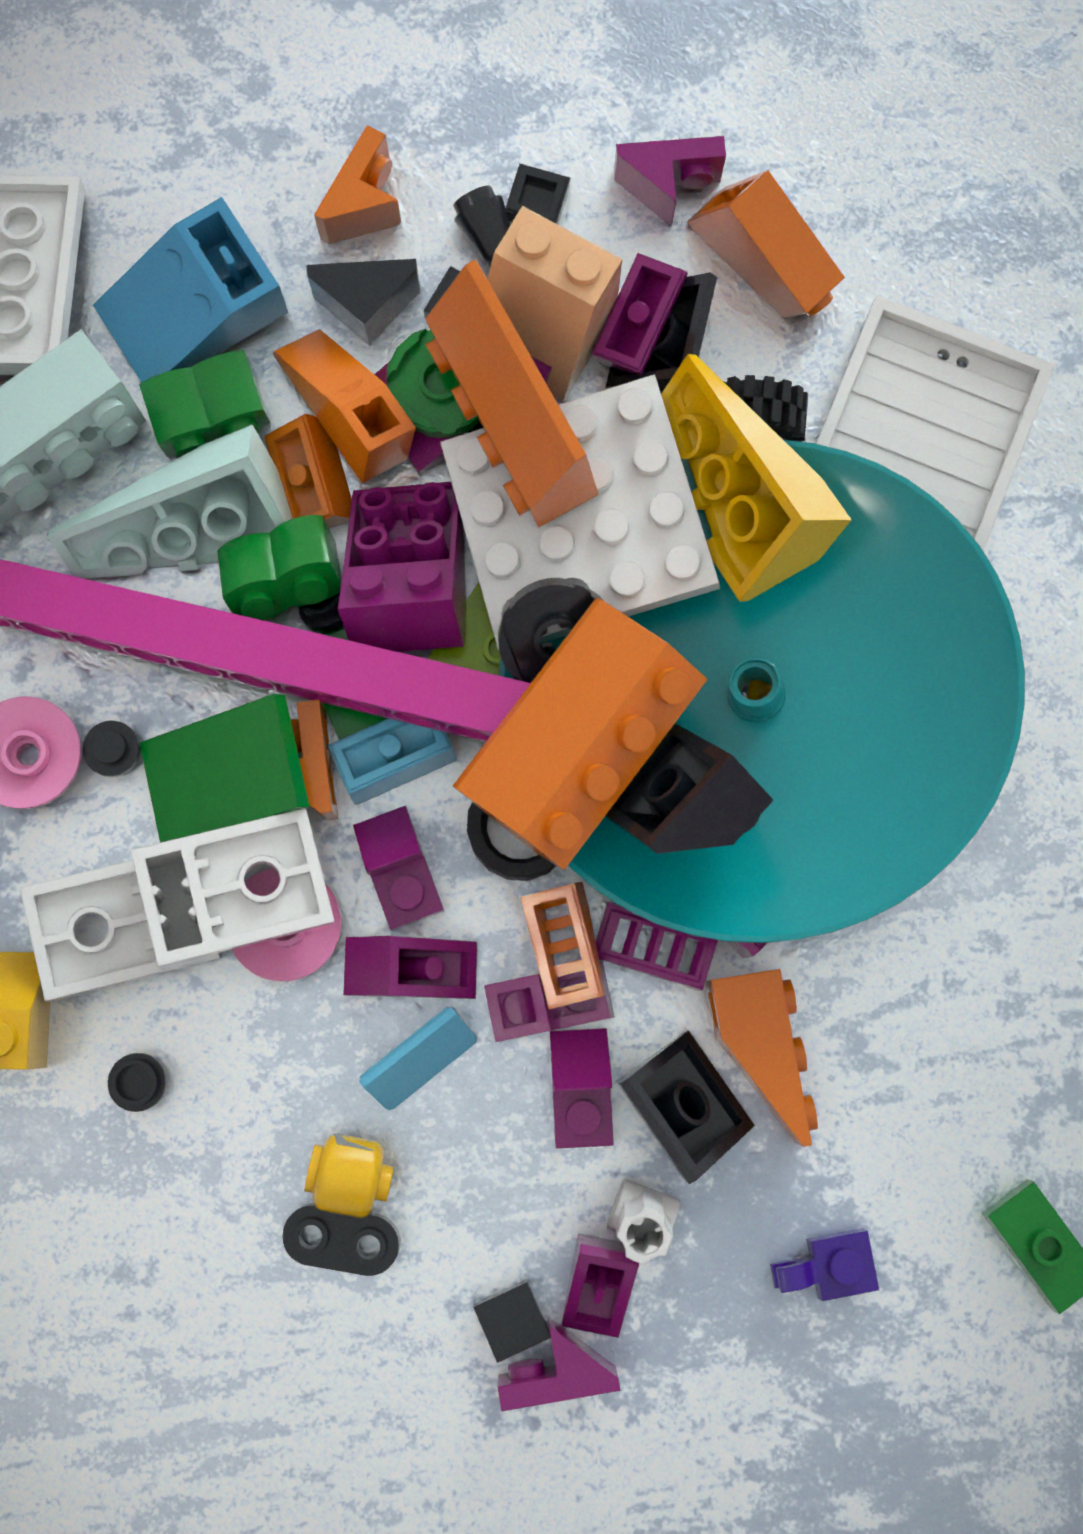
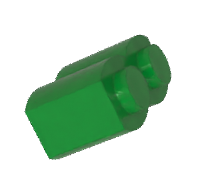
M244 350L219 354L205 359L192 367L164 372L139 384L158 446L167 457L176 456L178 459L205 443L253 425L259 434L261 428L270 424L252 365Z
M307 515L293 518L278 525L270 533L243 535L227 542L217 550L222 597L233 614L265 621L283 613L290 606L316 604L340 592L342 576L336 542L322 515Z

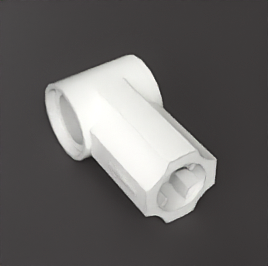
M624 1178L614 1201L607 1229L617 1232V1237L623 1242L626 1249L627 1258L646 1265L652 1258L666 1256L673 1238L672 1229L678 1214L680 1200Z

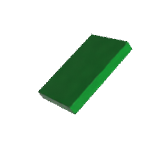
M271 694L139 742L160 843L310 807L285 695Z

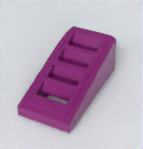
M607 902L595 942L599 960L696 991H702L718 940L692 936L657 925L627 911L619 905ZM620 919L631 922L622 953L611 950ZM642 926L653 929L643 960L633 957ZM664 933L675 936L666 967L655 964ZM688 940L697 943L689 972L684 973L678 971L686 941Z

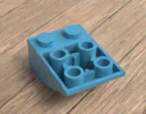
M223 197L174 224L93 304L141 383L161 373L192 367L205 359L216 356L289 313L278 282Z

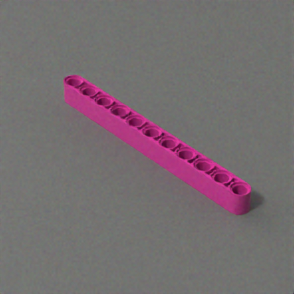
M0 559V626L309 700L319 699L322 703L486 742L531 684Z

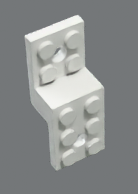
M306 808L130 850L132 861L20 887L46 1002L219 959L220 952L334 924V917ZM266 864L278 872L280 883L273 893L267 896H258L252 894L247 889L245 876L255 865ZM87 915H100L108 923L109 931L106 939L101 944L92 947L81 945L75 934L78 922Z

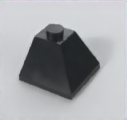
M675 723L605 817L650 850L659 854L734 845L744 833L756 825L760 815L773 802V799L732 754Z

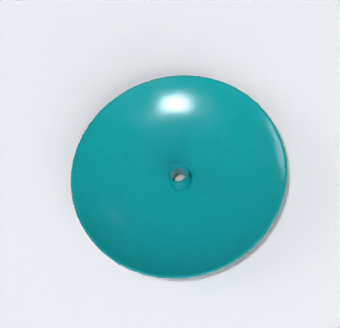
M784 440L824 480L851 518L850 523L819 561L753 599L739 602L714 564L720 589L629 616V618L669 643L708 679L675 723L732 754L773 799V802L760 815L756 825L744 833L734 845L659 854L650 850L604 817L568 866L595 890L627 911L657 925L688 935L725 942L772 943L796 941L834 933L867 921L900 904L930 883L955 860L976 835L999 797L1010 772L1020 739L1025 705V668L1020 634L1012 606L999 576L980 545L953 514L933 496L909 479L877 462L848 451L815 443ZM681 458L692 492L697 487L689 462ZM697 510L705 538L708 540L712 537L705 512L704 510ZM566 636L546 642H552L555 649H557ZM500 658L499 676L514 679L506 669L502 658ZM760 680L771 686V691L768 695L760 700L747 699L741 694L742 688L751 681Z

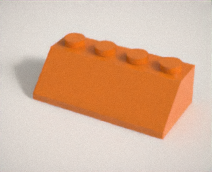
M477 260L469 262L463 267L425 318L434 337L433 340L425 345L440 373L444 374L452 370L459 386L452 389L451 392L466 420L478 417L485 433L478 436L477 440L491 466L494 468L503 463L512 480L505 483L503 487L518 515L520 516L529 511L539 528L599 494L585 451Z
M596 598L452 787L536 854L565 870L708 679L669 643L602 599Z

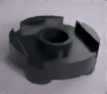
M572 577L567 579L547 578L535 581L522 588L514 597L507 600L501 612L498 643L502 661L510 675L516 680L531 683L557 650L552 642L542 643L540 637L547 633V627L558 624L561 628L568 627L572 630L596 598H602L592 591L583 580Z

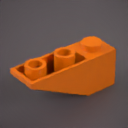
M318 329L274 351L273 356L361 483L408 460L416 429L415 425L386 384L322 330Z
M775 969L706 981L715 1038L793 1142L803 1147L811 1146L810 1131L818 1129V1121L812 1096H803L799 1072L807 1071V1059L801 1037L793 1038L789 1015L796 1014L797 1005L791 980H782L781 970Z

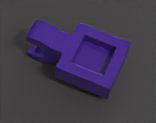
M863 1228L808 1238L806 1241L810 1257L770 1264L774 1288H780L781 1293L798 1291L815 1285L817 1298L821 1301H827L879 1290L869 1234Z

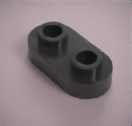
M314 1203L304 1205L293 1212L287 1219L282 1234L285 1250L296 1262L307 1266L364 1276H374L386 1271L394 1263L400 1250L398 1229L389 1218L372 1212L364 1218H356L319 1210ZM314 1225L320 1229L322 1240L319 1245L309 1246L303 1241L302 1230L305 1226ZM365 1235L376 1237L380 1243L379 1253L374 1256L364 1255L359 1248L360 1238Z

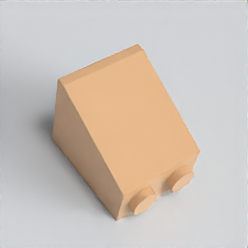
M522 206L493 254L487 280L530 356L552 367L546 384L555 400L565 403L592 357L595 345L618 297L622 259Z

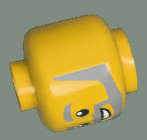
M339 1133L332 1134L326 1139L324 1146L314 1145L304 1191L313 1193V1203L319 1210L364 1218L372 1211L375 1200L387 1202L394 1166L383 1164L384 1150L380 1143Z

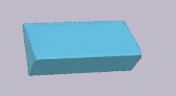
M386 719L327 745L346 790L355 805L366 802L449 765L457 759L446 732L393 719Z
M447 1006L360 1076L361 1080L359 1082L385 1109H395L476 1043L477 1037L456 1009Z

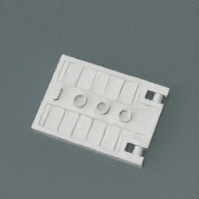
M876 295L816 444L856 454L877 462L909 479L933 496L953 514L984 551L1055 364Z

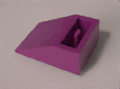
M429 482L418 485L353 490L338 611L349 641L396 652L464 647L466 619L464 533L462 518L451 482Z

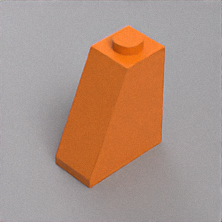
M769 170L724 187L687 221L691 229L783 318L801 314L811 317L817 314L832 301L833 295L830 291L845 278Z

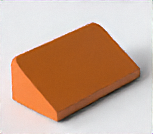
M303 414L265 435L267 449L278 469L292 518L322 515L328 528L348 523L352 498L338 449L316 416Z

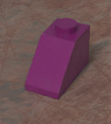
M401 936L346 937L343 995L476 999L477 942Z

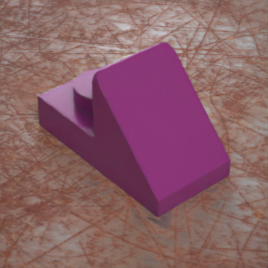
M724 136L616 144L614 180L668 224H672L676 206L675 186L682 185L688 189H701L712 183L721 182L726 160Z
M406 805L353 825L366 872L371 876L391 931L445 911Z
M607 1028L550 1031L555 1148L614 1146L611 1105L612 1076Z
M549 1317L555 1365L544 1366L543 1359H527L508 1365L509 1373L498 1375L497 1387L501 1412L621 1391L616 1366Z

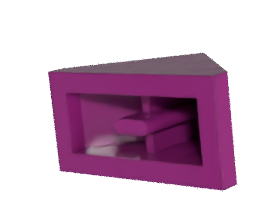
M578 1233L561 1326L619 1338L639 1267L638 1262L626 1257V1249L623 1242Z

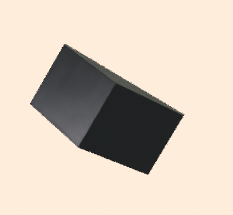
M416 259L306 265L307 277L314 299L369 346L420 293Z

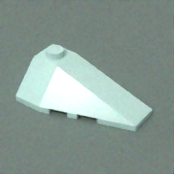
M250 425L197 447L48 530L47 537L73 576L83 579L142 575L145 569L179 566V572L198 570L200 564L219 563L217 550L227 542L247 534L270 533L278 525L293 518L278 469L254 426Z

